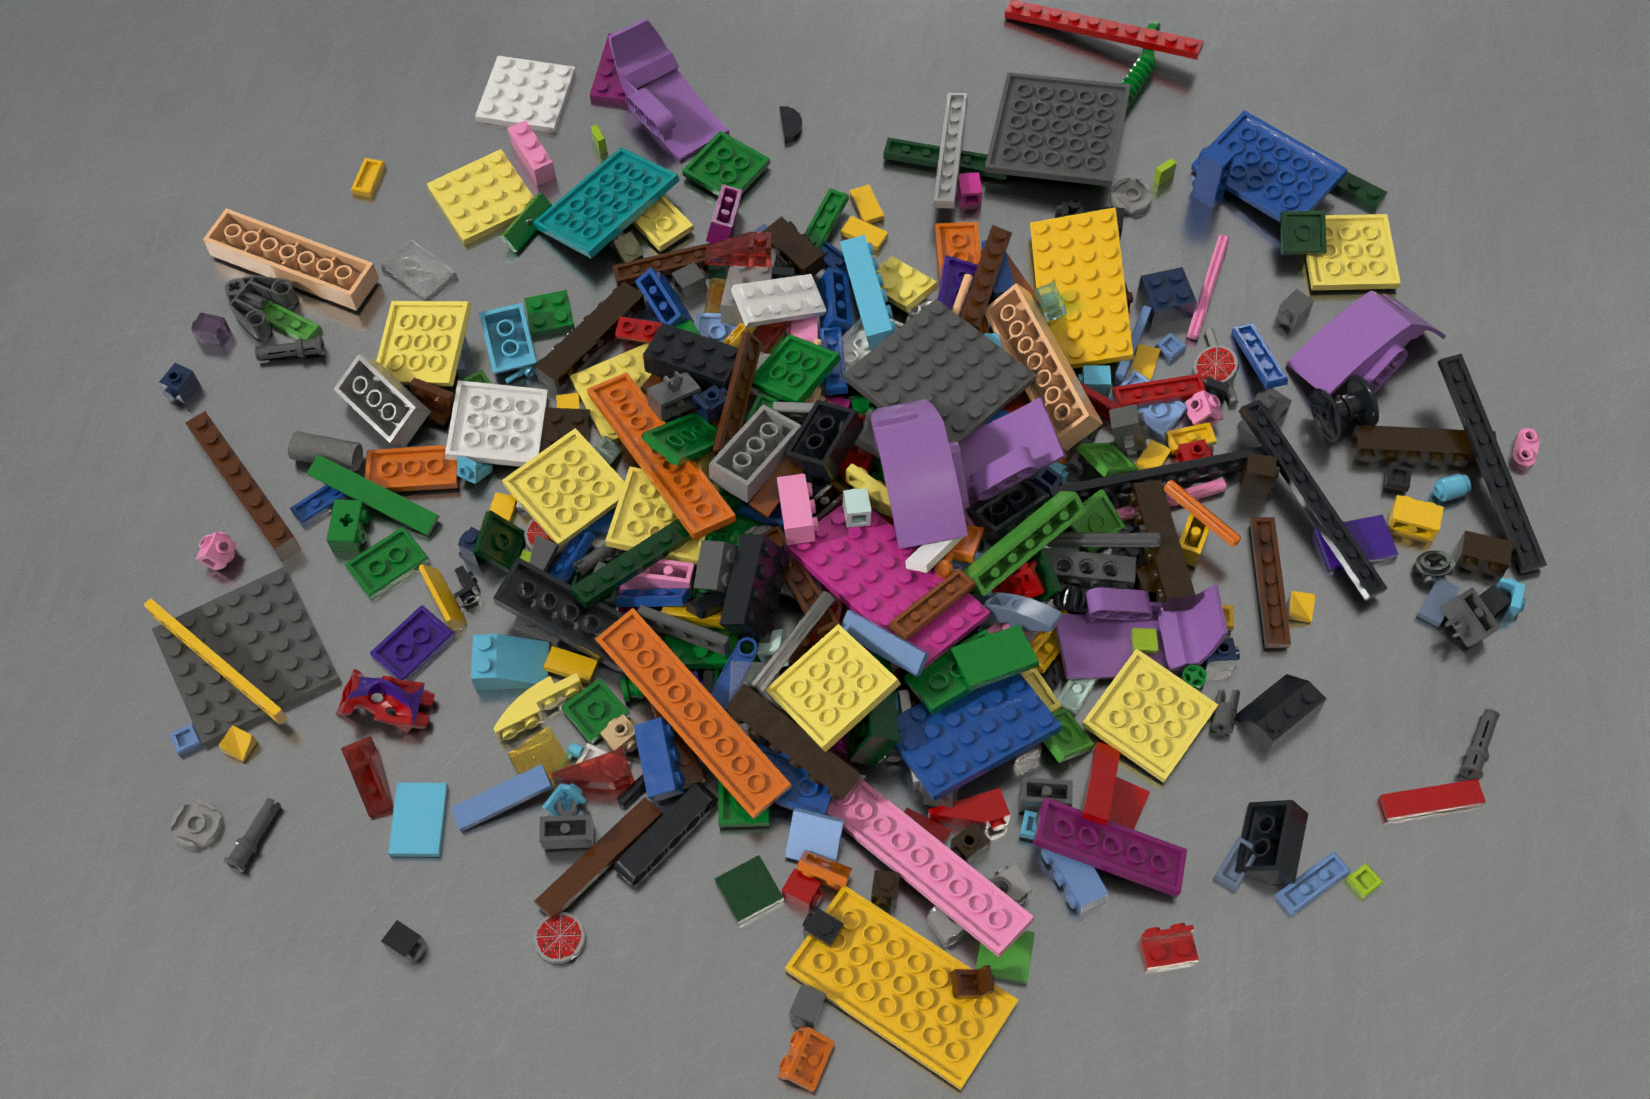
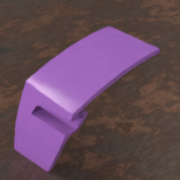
M646 18L608 36L615 67L626 94L625 100L629 110L654 135L659 137L680 162L703 149L719 131L729 134V129L712 113L677 69L679 65L673 53L667 48L658 32Z
M1370 291L1317 332L1292 356L1286 365L1314 388L1324 389L1331 396L1345 382L1347 383L1349 377L1354 374L1362 376L1369 383L1375 394L1406 360L1408 351L1404 347L1411 339L1418 338L1421 333L1427 330L1435 333L1442 339L1446 335L1395 298L1387 294L1380 296L1375 291Z
M1040 397L999 419L983 425L959 446L969 500L976 497L978 500L990 499L1030 477L1035 472L1066 457L1044 402Z
M927 399L877 408L871 415V423L886 482L898 548L902 549L968 536L963 509L969 508V499L960 447L957 441L948 442L944 422L936 408Z
M1215 584L1195 595L1193 608L1166 612L1163 610L1162 603L1150 602L1149 594L1144 590L1093 588L1086 592L1089 611L1086 614H1063L1064 617L1055 628L1066 679H1114L1133 654L1132 628L1157 630L1158 652L1157 654L1145 655L1174 675L1183 674L1187 664L1200 665L1214 653L1228 634L1218 585Z

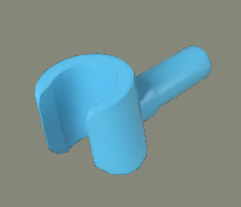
M533 365L519 368L516 373L506 378L505 381L509 384L523 374L530 378L535 375L536 369Z
M577 743L570 744L565 759L555 771L561 774L573 757L579 759L584 750L583 746Z

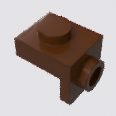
M984 965L979 969H954L950 972L955 999H982L994 991L995 980L990 965Z

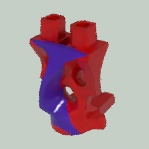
M353 669L351 677L343 689L336 714L346 716L351 715L354 709H366L374 714V720L393 725L408 733L411 728L424 729L427 726L429 715L418 712L419 706L430 708L435 694L424 690L425 683L404 681L392 676L369 678L363 676V673L359 670ZM379 693L383 696V700L374 702L371 696ZM392 709L396 715L391 716L386 713V710Z

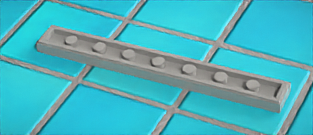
M947 93L933 208L955 209L968 103L967 93Z

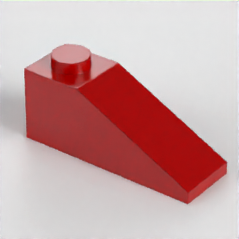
M998 788L954 801L953 808L941 805L928 809V818L939 824L967 828L976 822L983 831L990 829L998 831L1005 828L1006 824H1009L1010 812L1002 791Z

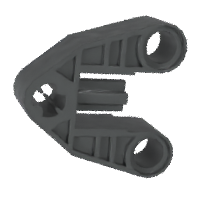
M254 275L232 279L225 285L229 306L235 318L257 339L268 337L272 331L264 312L261 311V309L266 307L268 300L284 308H290L298 301L291 282L286 279Z

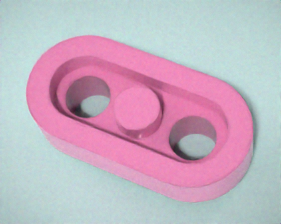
M1530 428L1521 429L1515 437L1510 461L1518 470H1529L1536 461L1540 445V435L1535 430Z

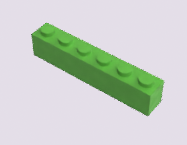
M1060 491L964 569L963 572L976 583V588L970 594L978 596L988 594L1086 513L1087 510L1077 493L1071 491Z

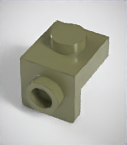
M621 232L609 245L611 249L615 248L623 263L634 261L644 255L632 232L627 234Z

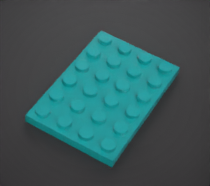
M620 147L539 216L533 224L537 230L592 258L676 185L680 179L678 174Z

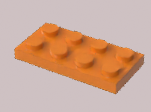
M446 445L367 450L365 478L392 492L458 488L457 460L445 459Z

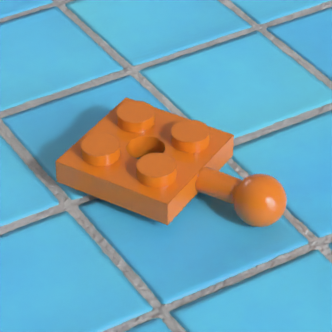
M966 525L968 536L963 537L934 566L935 574L940 578L950 576L953 573L952 560L973 563L983 538L984 528Z

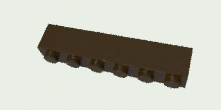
M626 282L614 288L611 294L604 301H601L592 313L586 315L575 329L570 330L567 336L552 348L549 354L537 362L535 369L538 379L558 393L570 381L569 376L580 372L616 337L615 332L620 316L635 318L646 308L644 295Z
M1356 425L1351 437L1353 460H1361L1363 462L1383 461L1386 463L1404 462L1409 464L1425 463L1435 466L1442 464L1455 465L1457 467L1465 465L1478 466L1464 430Z
M1161 480L1133 483L1132 493H1129L1128 500L1130 507H1134V522L1136 526L1139 525L1140 527L1139 533H1160L1162 537L1161 546L1145 547V560L1147 564L1150 563L1151 581L1156 583L1157 601L1162 603L1164 612L1193 608L1196 594Z
M743 684L726 708L732 712L730 714L732 719L739 724L745 722L751 727L749 732L759 739L764 737L770 742L768 746L779 755L782 752L789 757L788 762L798 770L801 768L805 769L809 773L807 777L817 785L822 783L828 787L827 793L838 801L841 798L849 800L865 779L866 775L832 748L824 752L787 713L751 685Z

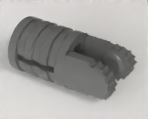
M1218 689L1216 699L1218 706L1214 711L1211 724L1213 731L1220 734L1233 733L1234 720L1240 698L1239 690L1232 691L1230 703L1225 702V690Z

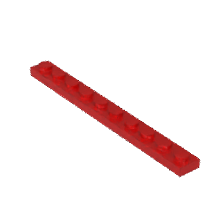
M1011 0L1005 10V18L1195 60L1198 59L1204 43L1203 40L1045 7L1039 4H1031L1020 0Z

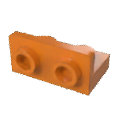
M805 850L799 859L796 869L805 876L821 882L822 885L840 891L842 887L845 888L853 868Z
M810 1027L799 1028L791 1036L789 1052L780 1062L778 1078L789 1080L810 1092H814L835 1041Z

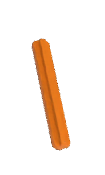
M1170 480L1165 484L1164 491L1228 545L1235 547L1240 542L1241 536L1175 481Z

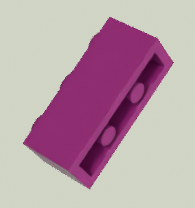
M722 184L706 242L727 247L743 190Z

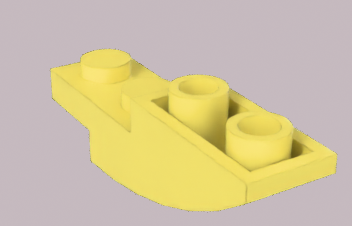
M851 464L846 469L845 481L856 489L867 488L870 507L879 513L893 518L886 484L872 478L865 469Z
M577 673L555 684L549 676L519 696L506 709L493 728L499 742L510 740L517 733L536 727L544 720L541 711L553 709L558 703L566 699H572L583 691Z

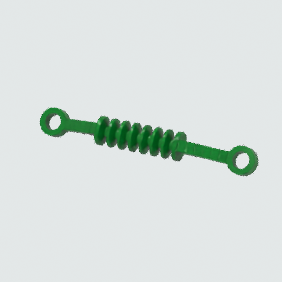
M1151 21L1147 29L1160 31L1161 24ZM1144 48L1143 54L1138 57L1133 67L1122 80L1121 84L1131 85L1127 109L1156 68L1154 50Z

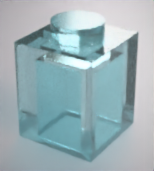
M1054 281L1033 290L1037 304L1046 322L1058 319L1067 313L1064 301Z

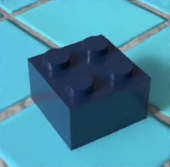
M1183 267L1146 274L1140 277L1137 292L1143 307L1145 305L1152 308L1149 318L1151 326L1193 317L1197 301Z

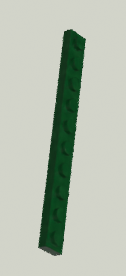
M724 489L719 492L733 512L747 504V502ZM676 519L573 585L571 593L587 608L693 538L679 519Z

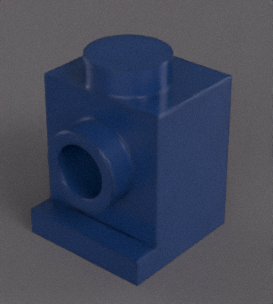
M713 385L701 394L693 395L694 410L709 424L721 416L727 391L723 387L718 389Z
M470 527L459 539L458 546L460 552L458 554L479 566L483 558L473 553L479 530Z

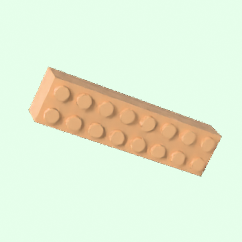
M227 208L203 238L209 254L213 257L266 277L289 280L295 288L356 311L379 279L372 262Z
M1017 283L988 305L984 314L994 333H998L1003 350L1037 375L1036 381L1027 387L1025 391L1031 402L1039 397L1042 398L1061 446L1064 450L1068 451L1103 423L1032 295Z

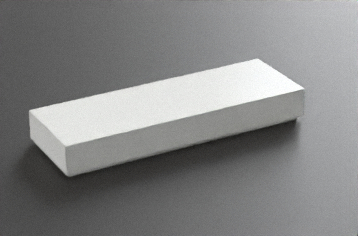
M963 537L923 544L905 561L906 568L927 573Z

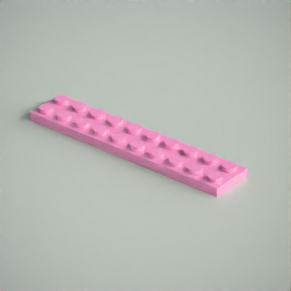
M864 780L849 800L841 798L838 801L832 797L826 815L844 819L843 830L894 872L900 873L901 878L999 958L1034 922L1033 915Z

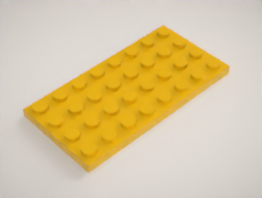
M1116 208L1030 222L1038 308L1072 369L1081 368L1083 365H1100L1134 359Z
M847 886L845 888L842 887L825 910L827 914L844 923L842 931L831 948L808 935L786 965L785 971L803 984L826 993L828 1001L961 1091L1019 1000L996 984H994V991L982 999H955L950 972L954 969H971L970 967Z

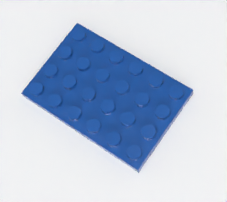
M1245 110L1214 141L1235 154L1226 190L1279 222L1281 211H1313L1347 175V168ZM1197 158L1191 164V170L1195 171L1200 159Z
M1019 673L980 687L933 715L922 702L898 714L897 724L900 740L894 747L931 799L936 801L1061 732L1062 725Z

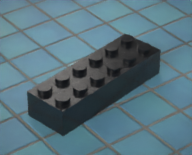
M517 557L493 597L495 605L621 673L622 670L597 643L595 638L624 614L600 601H596L585 608L571 593V585Z

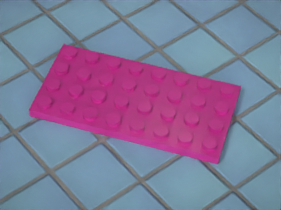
M842 504L818 522L819 531H814L815 541L786 545V551L850 610L855 611L892 633L894 632L889 628V622L946 579L938 577L934 572V567L927 573L907 569L905 561L918 548L912 546L899 549L895 528L872 508L870 526L847 528ZM969 593L911 638L908 642L930 653L923 670L988 619L990 611Z

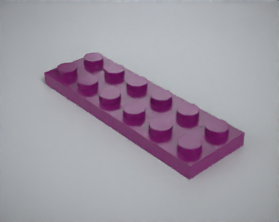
M1047 797L1043 799L1033 845L1174 897L1179 896L1182 889L1187 849L1112 821H1108L1107 825L1104 826L1081 818L1082 810Z

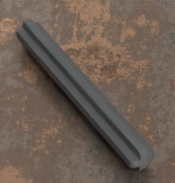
M1060 533L1047 546L1159 547L1161 546L1162 537L1160 533Z
M823 591L751 682V686L761 693L773 680L834 602L835 598L830 593Z

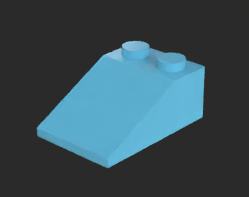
M522 303L479 313L493 374L537 364L529 324Z
M502 634L473 635L471 680L475 690L528 689L549 677V672L544 670V664L550 651V643Z

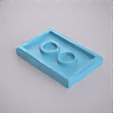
M397 782L388 850L390 857H440L448 792L447 783Z

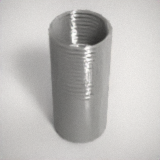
M295 431L288 442V455L293 460L313 463L319 454L355 472L362 463L363 447L358 442Z

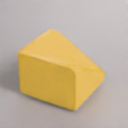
M1291 591L1288 598V620L1311 623L1315 594Z
M232 725L220 742L219 747L223 753L245 762L257 744V740L252 734Z

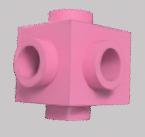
M1206 391L1197 392L1185 402L1188 409L1187 415L1193 425L1210 422L1211 426L1224 419L1219 407L1221 405L1220 400L1214 394L1212 395Z
M223 532L205 535L199 544L201 549L195 559L214 571L225 568L235 556L234 549L237 543L232 541L231 537Z

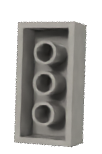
M734 245L721 301V324L738 326L739 323H743L731 288L736 284L771 280L772 266L777 267V249ZM759 325L756 328L764 329L765 325Z
M361 354L357 355L333 389L390 444L402 447L407 446L431 412L374 358Z
M763 404L709 463V481L748 503L784 460V454L801 425Z

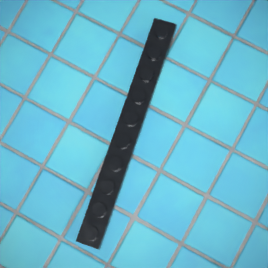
M1462 353L1440 359L1438 366L1509 541H1513L1512 551L1520 571L1525 573L1543 568L1547 563Z
M1261 400L1242 406L1239 413L1267 455L1277 457L1276 466L1280 467V474L1365 601L1384 593L1388 589Z
M1260 446L1051 487L1048 490V494H1050V498H1053L1060 491L1076 492L1083 503L1100 489L1104 490L1106 495L1110 497L1113 494L1131 493L1133 483L1161 480L1162 485H1165L1170 480L1177 483L1186 480L1194 481L1206 476L1215 477L1226 472L1236 473L1244 468L1249 452L1267 455V453Z

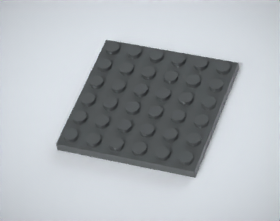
M1007 72L986 160L985 172L1112 186L1131 85Z
M935 299L843 373V380L878 408L927 399L936 408L944 422L948 442L957 441L960 446L1036 381L1037 375L938 299Z
M285 566L175 618L282 710L341 681ZM162 624L152 628L204 747L223 739L232 725L242 730L269 716Z

